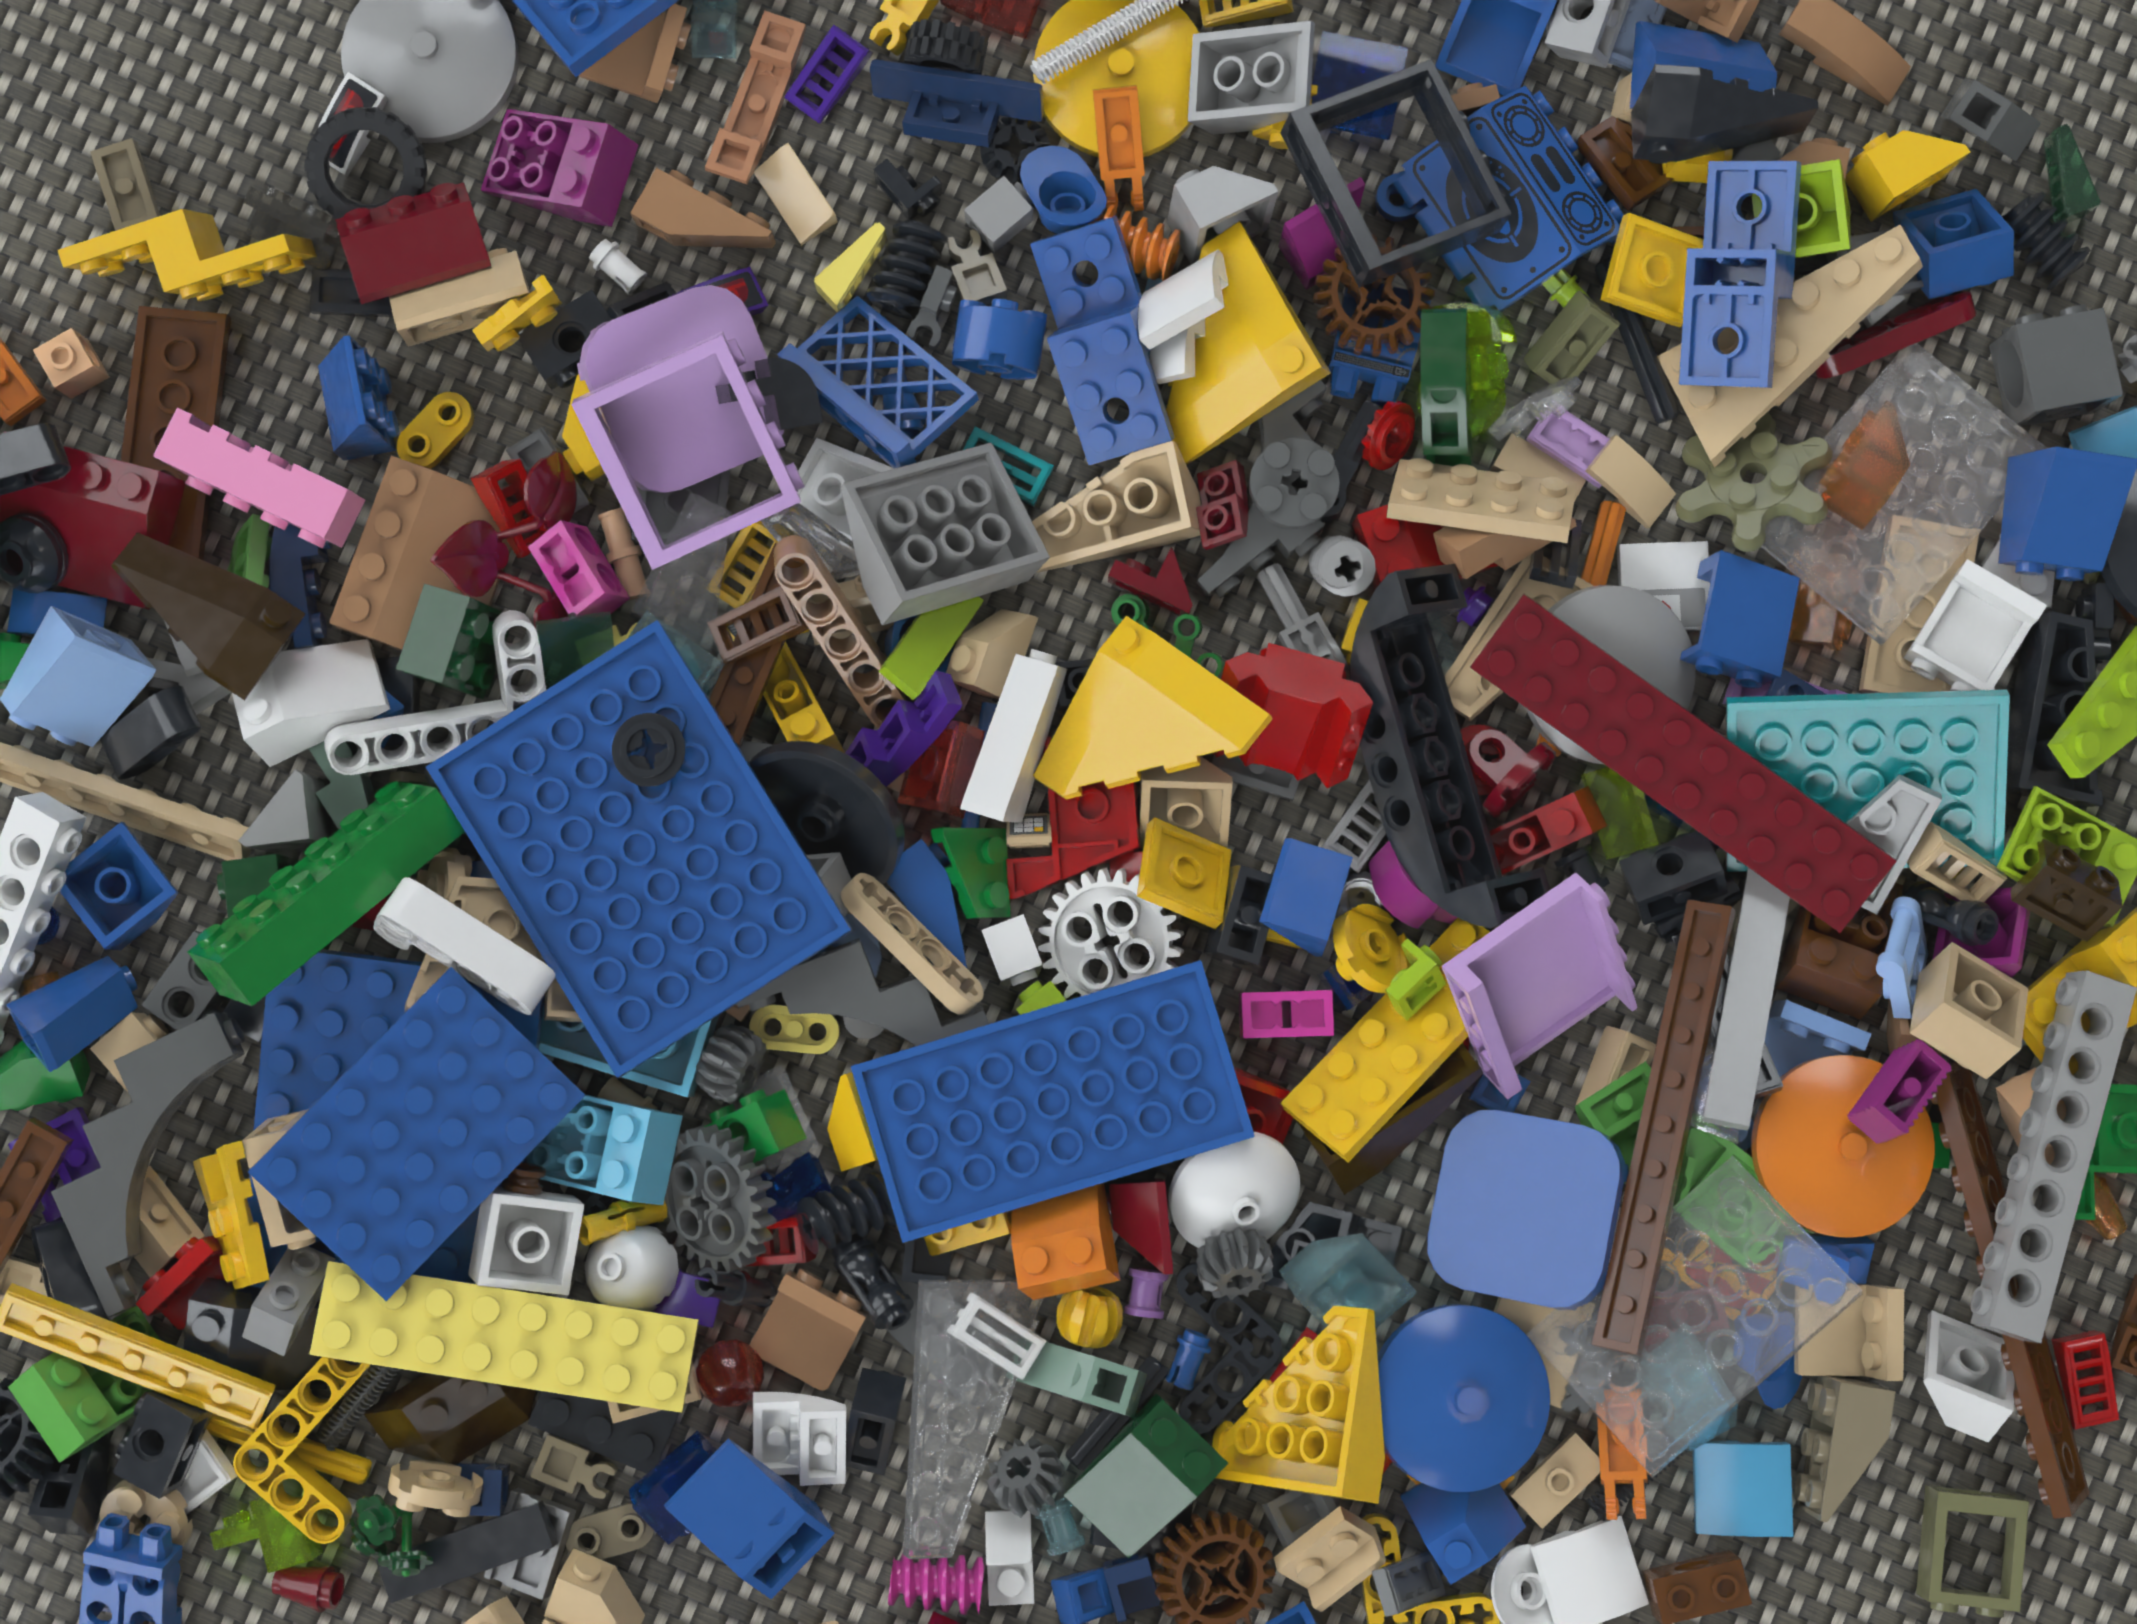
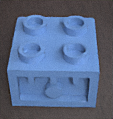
M1777 1000L1773 1002L1770 1010L1765 1044L1781 1077L1790 1069L1814 1058L1831 1055H1852L1853 1051H1865L1871 1033L1791 1001Z

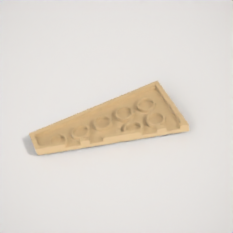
M1901 225L1793 283L1792 299H1778L1772 388L1679 385L1681 344L1657 356L1714 468L1726 458L1725 452L1741 437L1745 439L1757 428L1755 423L1773 406H1780L1830 357L1829 352L1844 337L1849 339L1861 327L1859 323L1877 305H1884L1923 267L1917 252ZM1726 328L1719 334L1718 347L1725 354L1733 352L1738 346L1739 337L1734 329Z

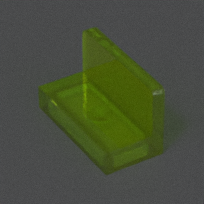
M1609 767L1581 775L1584 787L1589 786L1607 824V827L1598 831L1606 860L1658 845L1643 791Z

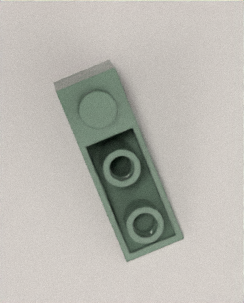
M1021 1336L1018 1337L1016 1344L1027 1351L1032 1343ZM1046 1342L1023 1380L1015 1377L1008 1371L1006 1378L1134 1418L1147 1374L1124 1365ZM1013 1353L1011 1362L1019 1366L1022 1359Z

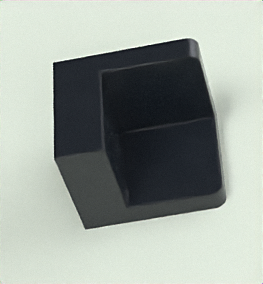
M924 1237L906 1242L902 1281L947 1286L949 1284L952 1251L931 1256Z

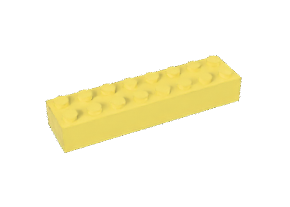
M328 1261L309 1355L683 1413L699 1320L502 1288L478 1286L476 1284L413 1274L385 1301L347 1264Z

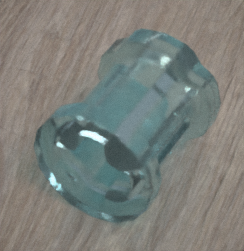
M1066 1498L1054 1501L1055 1507L1047 1504L1041 1506L1039 1517L1034 1515L1036 1519H1041L1049 1543L1047 1546L1049 1556L1060 1555L1085 1544L1084 1535L1079 1534L1071 1512L1073 1504Z

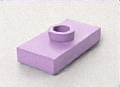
M1551 401L1526 438V441L1597 488H1600L1602 485L1585 470L1606 445L1609 438Z

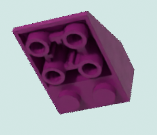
M507 109L480 191L575 221L612 227L638 144L607 123Z

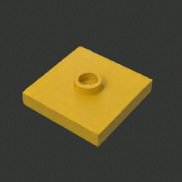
M1632 213L1623 215L1600 300L1664 323L1681 327L1683 325L1687 248H1703L1704 239Z
M1154 817L1147 824L1137 897L1216 929L1223 922L1232 850Z

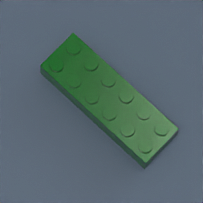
M402 781L388 783L377 791L374 796L376 800L367 808L355 810L347 815L340 822L341 829L331 837H324L312 843L304 852L306 857L293 867L286 866L277 871L269 879L270 886L257 896L250 895L241 900L232 910L234 915L221 925L214 924L201 932L196 938L197 944L187 953L220 995L249 1006L255 1005L395 890L404 877L409 878L463 834L465 830L438 790L434 787Z

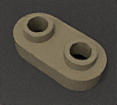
M632 1501L584 1515L572 1524L566 1548L569 1554L574 1548L601 1560L640 1549L655 1534L657 1527L655 1514L646 1504ZM628 1519L635 1520L639 1524V1533L635 1535L628 1534L624 1529V1522ZM588 1532L595 1537L596 1544L594 1547L587 1548L582 1545L580 1540L582 1533Z

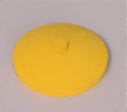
M1135 0L1068 1L1052 16L1042 31L1035 50L1034 60L1037 61L1036 58H1041V55H1046V52L1051 53V49H1055L1056 46L1060 47V44H1065L1064 42L1069 41L1070 38L1074 39V36H1079L1078 33H1083L1084 30L1088 31L1087 28H1092V25H1097V22L1102 23V19L1106 20V17H1111V14H1115L1116 11L1120 12L1121 8L1125 9V6H1129L1130 3L1134 4ZM1174 3L1173 9L1171 6L1169 7L1170 11H1167L1165 8V14L1160 10V17L1156 14L1155 20L1153 17L1151 22L1147 19L1146 25L1142 21V27L1140 28L1138 25L1137 30L1133 27V33L1128 29V35L1124 33V38H1121L1119 35V41L1114 37V44L1109 40V47L1105 42V49L1100 45V52L1095 48V55L1092 51L1091 57L1086 54L1087 60L1082 56L1081 63L1077 59L1078 65L1072 62L1073 68L1068 64V71H1066L1065 67H1063V74L1058 70L1059 76L1054 72V79H1052L1051 75H1049V82L1044 78L1045 84L1033 73L1034 83L1042 85L1044 117L1052 129L1064 141L1081 152L1099 158L1093 89L1137 85L1143 157L1150 156L1167 148L1186 132L1192 124L1188 122L1193 34L1199 32L1192 20L1179 6H1176Z

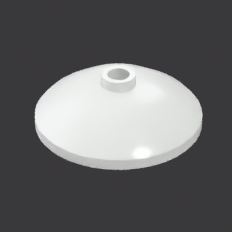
M1254 1132L1255 1137L1185 1158L1172 1179L1168 1194L1170 1216L1185 1240L1200 1248L1205 1245L1206 1238L1219 1236L1221 1230L1226 1233L1233 1232L1237 1227H1240L1243 1232L1249 1229H1256L1258 1235L1265 1237L1267 1240L1286 1223L1299 1197L1300 1175L1291 1154L1279 1141L1268 1135Z

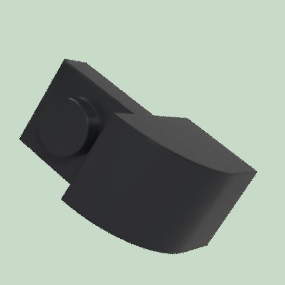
M767 358L754 361L758 379H756L755 370L742 372L747 383L755 379L764 397L766 405L763 406L766 424L775 421L779 430L823 423L815 384L808 373L796 363L781 358ZM730 384L715 386L719 404L738 401Z

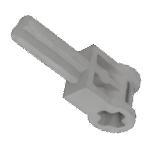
M1277 563L1261 570L1258 573V580L1285 627V630L1279 632L1278 636L1283 647L1344 663V671H1348L1344 655L1329 632L1320 613L1317 612L1308 616L1281 565Z

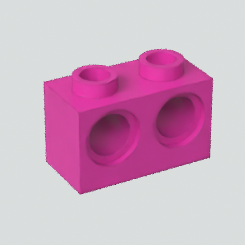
M560 520L528 546L571 619L598 624L630 599V596L588 527Z
M1332 990L1239 993L1240 1039L1334 1036Z

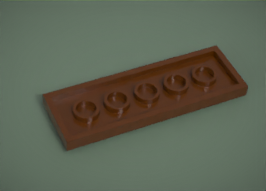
M139 306L121 461L159 470L181 480H187L188 475L153 457L177 407L194 415V417L211 427L212 425L219 427L231 317L228 314ZM187 484L185 485L168 546L204 560L211 495L209 496Z

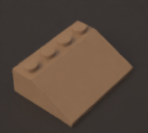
M391 456L329 623L342 631L402 651L424 583L464 595L430 559L451 534L470 521L484 520L490 523L496 532H501L479 497L475 487L434 470ZM506 500L508 505L513 503L511 501ZM524 510L513 515L515 522L523 519ZM504 539L502 540V543H504L507 546L510 555L512 548L510 547L507 540ZM495 579L493 586L485 595L471 598L491 606L500 579Z

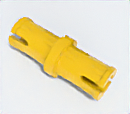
M620 1200L610 1204L606 1210L587 1216L583 1215L579 1240L583 1245H590L593 1242L616 1235L623 1230L627 1232L635 1230V1226H646L656 1222H663L667 1218L668 1212L665 1200L663 1205L637 1202L626 1203Z

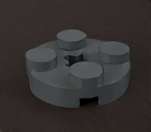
M1287 438L1270 443L1257 457L1249 478L1250 496L1253 503L1255 502L1257 509L1270 523L1285 529H1302L1319 521L1333 507L1340 485L1339 473L1332 454L1324 450L1317 443L1303 438ZM1292 472L1299 473L1300 479L1307 482V488H1299L1297 495L1288 494V486L1282 484V478L1290 477Z

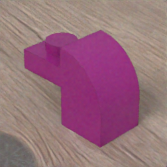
M1389 841L1368 862L1376 895L1384 907L1401 922L1418 929L1428 918L1452 924L1457 919V917L1432 902L1413 882L1398 860Z

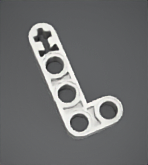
M404 877L377 914L373 928L376 933L390 944L403 950H408L411 945L416 946L448 968L452 967L462 977L509 1007L526 1015H530L556 977L555 972L544 962L411 878Z

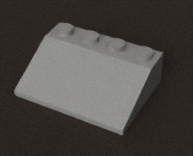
M992 442L847 481L840 486L862 586L882 625L1027 582L1050 558Z

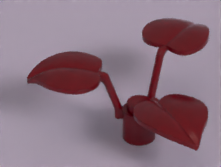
M553 451L550 455L538 460L533 465L525 480V504L528 511L535 516L531 522L496 532L494 527L484 520L470 521L451 534L435 552L430 561L446 574L461 593L469 597L485 595L493 586L495 579H501L540 595L544 602L536 607L533 615L534 627L537 630L539 642L555 661L568 663V660L572 658L577 649L574 640L582 637L585 622L570 618L555 591L551 594L544 587L502 571L509 560V550L502 543V540L539 529L543 523L549 530L560 520L570 522L574 514L577 501L574 475L563 455Z

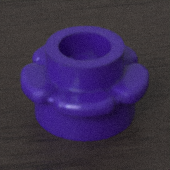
M1480 586L1476 591L1468 587L1464 591L1468 607L1458 610L1457 621L1459 623L1463 620L1473 627L1484 615L1494 600L1484 592L1486 587Z

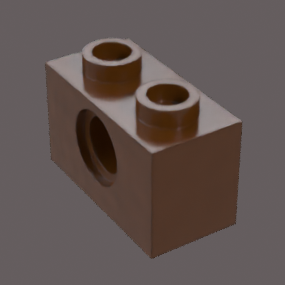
M1730 1550L1642 1570L1652 1615L1661 1624H1672L1752 1604L1741 1558Z

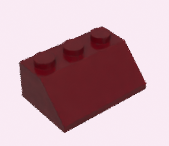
M464 182L459 184H439L428 193L414 197L409 195L398 196L391 199L386 205L372 209L356 208L347 212L344 217L335 219L361 304L491 267Z

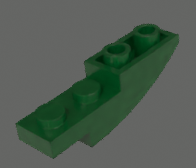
M1467 308L1422 309L1420 368L1423 455H1426V460L1433 464L1447 466L1465 464L1473 466L1470 412L1472 386Z

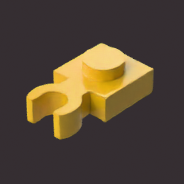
M884 0L879 9L888 16L884 21L877 23L873 27L869 39L881 47L885 38L892 35V39L886 48L894 55L899 56L906 47V33L911 28V25H913V22H921L923 19L928 20L939 0Z

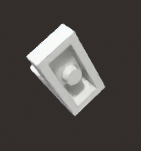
M1011 1510L985 1511L989 1606L1034 1604L1030 1511L1028 1510L1022 1518L1014 1515Z

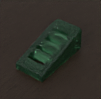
M2068 124L2059 126L2044 139L2051 206L2055 205L2057 208L2053 215L2054 222L2066 219L2069 223L2088 215L2101 205V201Z

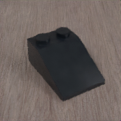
M207 1277L189 1299L183 1349L275 1384L274 1390H292L321 1358V1356L309 1355L320 1300L315 1305L286 1355L282 1356L242 1337L251 1306L262 1288L247 1286L235 1290L232 1282ZM322 1380L310 1381V1389L328 1388V1384Z

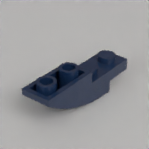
M288 524L285 531L277 527L274 528L269 563V589L306 613L293 634L294 648L322 646V639L327 638V625L323 612H318L316 595L321 594V580L318 570L316 568L312 569V564L329 562L327 549H332L333 544L326 541L324 547L320 548L298 537L301 529Z

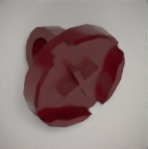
M1483 730L1476 734L1468 747L1467 756L1471 768L1493 788L1483 803V808L1494 818H1498L1504 811H1509L1535 785L1534 782L1537 780L1535 777L1538 774L1536 771L1539 768L1543 771L1549 769L1556 758V752L1547 743L1542 742L1526 753L1506 734L1498 730ZM1484 744L1497 746L1502 753V759L1494 763L1485 761L1479 754V747Z

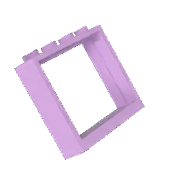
M723 331L577 397L571 404L652 570L801 502L798 490L805 486L794 462L788 465L785 464L779 451L780 448L786 446L775 421L766 424L759 409L766 405L764 397L755 379L747 383L739 367L747 363L742 350L735 338L727 341ZM716 353L781 493L665 546L598 407Z

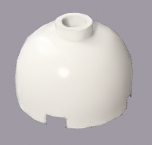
M648 1225L635 1226V1230L628 1232L623 1230L616 1235L594 1242L588 1251L585 1262L586 1283L593 1297L603 1305L647 1312L658 1307L656 1305L674 1290L679 1272L677 1252L673 1245L668 1244L666 1238L661 1235L664 1233L658 1228Z

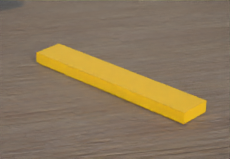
M11 1283L0 1306V1332L255 1430L276 1386L14 1283Z

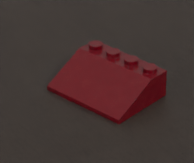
M63 446L71 465V470L68 474L51 482L0 496V523L18 513H31L46 519L61 535L68 553V569L66 576L58 586L150 610L111 565L137 532L166 545L169 544L186 481L159 470ZM8 549L6 556L9 565L15 571L22 572L23 562L21 557L15 551Z

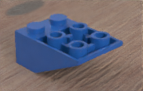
M350 335L343 336L318 365L333 452L345 461L396 451L393 437H398L400 433L395 412L393 410L388 411L386 395L392 393L388 371L386 368H381L377 359L372 358L368 354L366 347L362 348Z
M729 1438L664 1504L665 1508L732 1571L769 1599H772L835 1534L816 1502Z

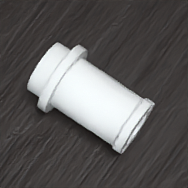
M604 239L589 256V259L594 262L593 268L596 271L603 270L630 295L641 285L647 273L641 270L618 249L619 244L616 241L611 243Z

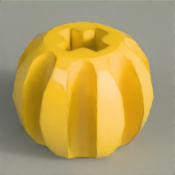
M1094 1286L1062 1295L1057 1306L1056 1324L1061 1336L1070 1343L1085 1348L1106 1347L1117 1338L1121 1330L1123 1308L1119 1298L1110 1290Z

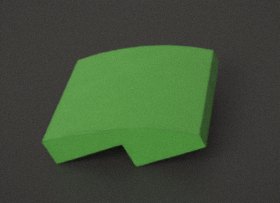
M1646 1061L1575 1106L1581 1125L1609 1136L1619 1147L1625 1163L1629 1165V1169L1651 1068Z

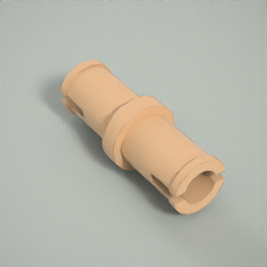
M618 508L599 514L598 519L601 521L610 552L606 554L607 560L610 564L614 565L617 577L630 596L629 600L649 595L650 590L647 587L638 557L642 555L640 545H635L634 541L631 540V530L623 509Z

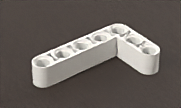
M509 610L501 613L492 625L501 700L336 726L328 732L324 741V748L331 767L343 775H355L434 762L475 736L472 734V728L478 721L485 719L495 723L546 691L539 636L530 619L522 612ZM513 626L525 627L526 634L520 642L511 644L504 641L508 629ZM521 669L532 671V677L526 685L521 687L511 685V678L516 671ZM445 727L449 729V734L443 742L430 743L426 740L428 733L433 728ZM399 734L404 737L403 744L396 750L387 751L381 748L383 739L388 735ZM352 741L359 745L357 752L349 758H341L335 754L337 746L343 742Z

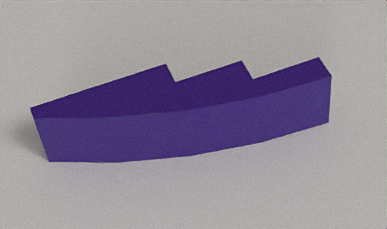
M935 671L915 702L898 699L879 729L872 730L862 727L845 754L868 768L885 787L890 785L940 736L963 706L951 674Z

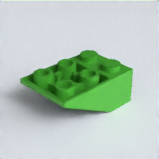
M138 1306L110 1320L160 1340ZM55 1352L33 1364L8 1386L33 1425L41 1433L42 1438L59 1463L134 1416V1408L140 1397L146 1391H152L149 1388Z

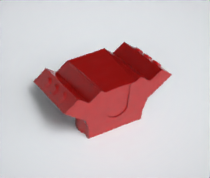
M1268 643L1267 648L1262 649L1259 655L1246 652L1227 660L1221 676L1222 681L1269 713L1273 718L1247 752L1239 755L1245 767L1252 763L1265 765L1293 774L1297 781L1316 773L1327 789L1348 779L1373 701L1360 683L1346 680L1344 663ZM1224 750L1214 752L1213 754L1218 758L1224 755Z

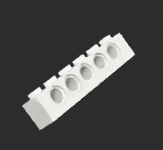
M44 792L15 797L0 836V1045L4 1039L3 1028L10 1013L6 1004L20 997L18 990L25 973L33 965L35 960L34 949L40 934L47 928L50 922L51 915L49 911L56 894L65 884V871L71 855L78 849L81 843V830L86 820V816Z

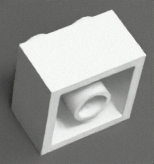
M497 1186L480 1204L468 1275L478 1286L569 1295L584 1204L574 1195L543 1191L541 1194L536 1195L521 1194L506 1190L502 1186Z

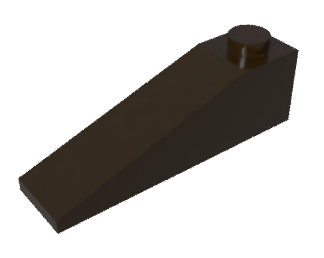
M1461 1043L1349 1163L1298 1121L1297 1123L1345 1195L1383 1171L1483 1074V1071L1464 1044Z

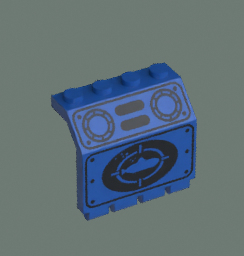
M1526 86L1481 107L1467 117L1470 125V134L1478 149L1483 150L1490 164V172L1498 188H1502L1507 194L1505 201L1512 213L1499 233L1441 255L1458 282L1463 281L1473 273L1477 277V279L1464 288V291L1480 315L1486 313L1494 306L1500 312H1503L1584 254L1606 242H1610L1612 245L1615 244L1622 216L1624 215L1614 199L1606 203L1598 192L1597 188L1602 186L1603 182L1591 164L1588 162L1582 167L1573 155V152L1579 147L1564 126L1557 131L1548 118L1555 111L1543 93L1539 90L1533 95ZM1437 140L1401 165L1406 173L1394 181L1393 185L1410 209L1426 201L1428 206L1418 212L1415 217L1428 237L1477 218Z

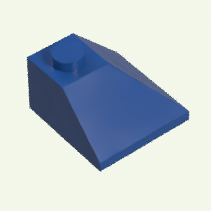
M1420 1483L1400 1494L1426 1547L1450 1585L1489 1562L1526 1528V1524L1500 1483L1472 1492H1450Z

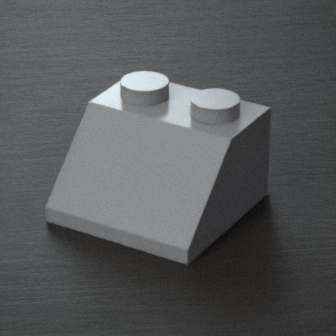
M1211 166L1201 172L1198 169L1191 170L1182 175L1174 184L1167 224L1172 233L1175 229L1181 230L1180 246L1192 265L1199 261L1202 245L1239 221L1243 224L1250 238L1268 230L1278 190L1273 183L1216 166Z

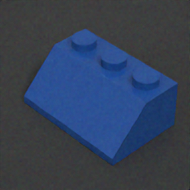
M1638 21L1636 23L1630 109H1633L1655 64L1704 68L1713 71V79L1730 83L1735 77L1748 81V89L1759 92L1776 88L1777 71L1759 42L1739 39L1738 43L1721 35L1645 21Z

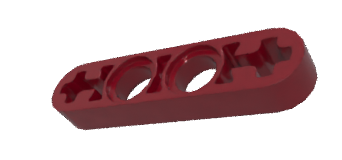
M1959 291L1947 297L1937 298L1857 332L1849 339L1843 338L1829 352L1830 357L1815 371L1817 377L1824 379L1842 375L1971 320L1977 314L1971 292Z

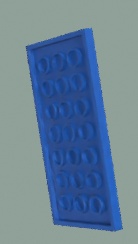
M1201 960L851 1066L902 1243L1255 1137Z

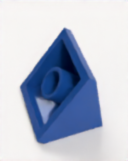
M1285 838L1259 922L1315 957H1322L1353 857L1292 838Z

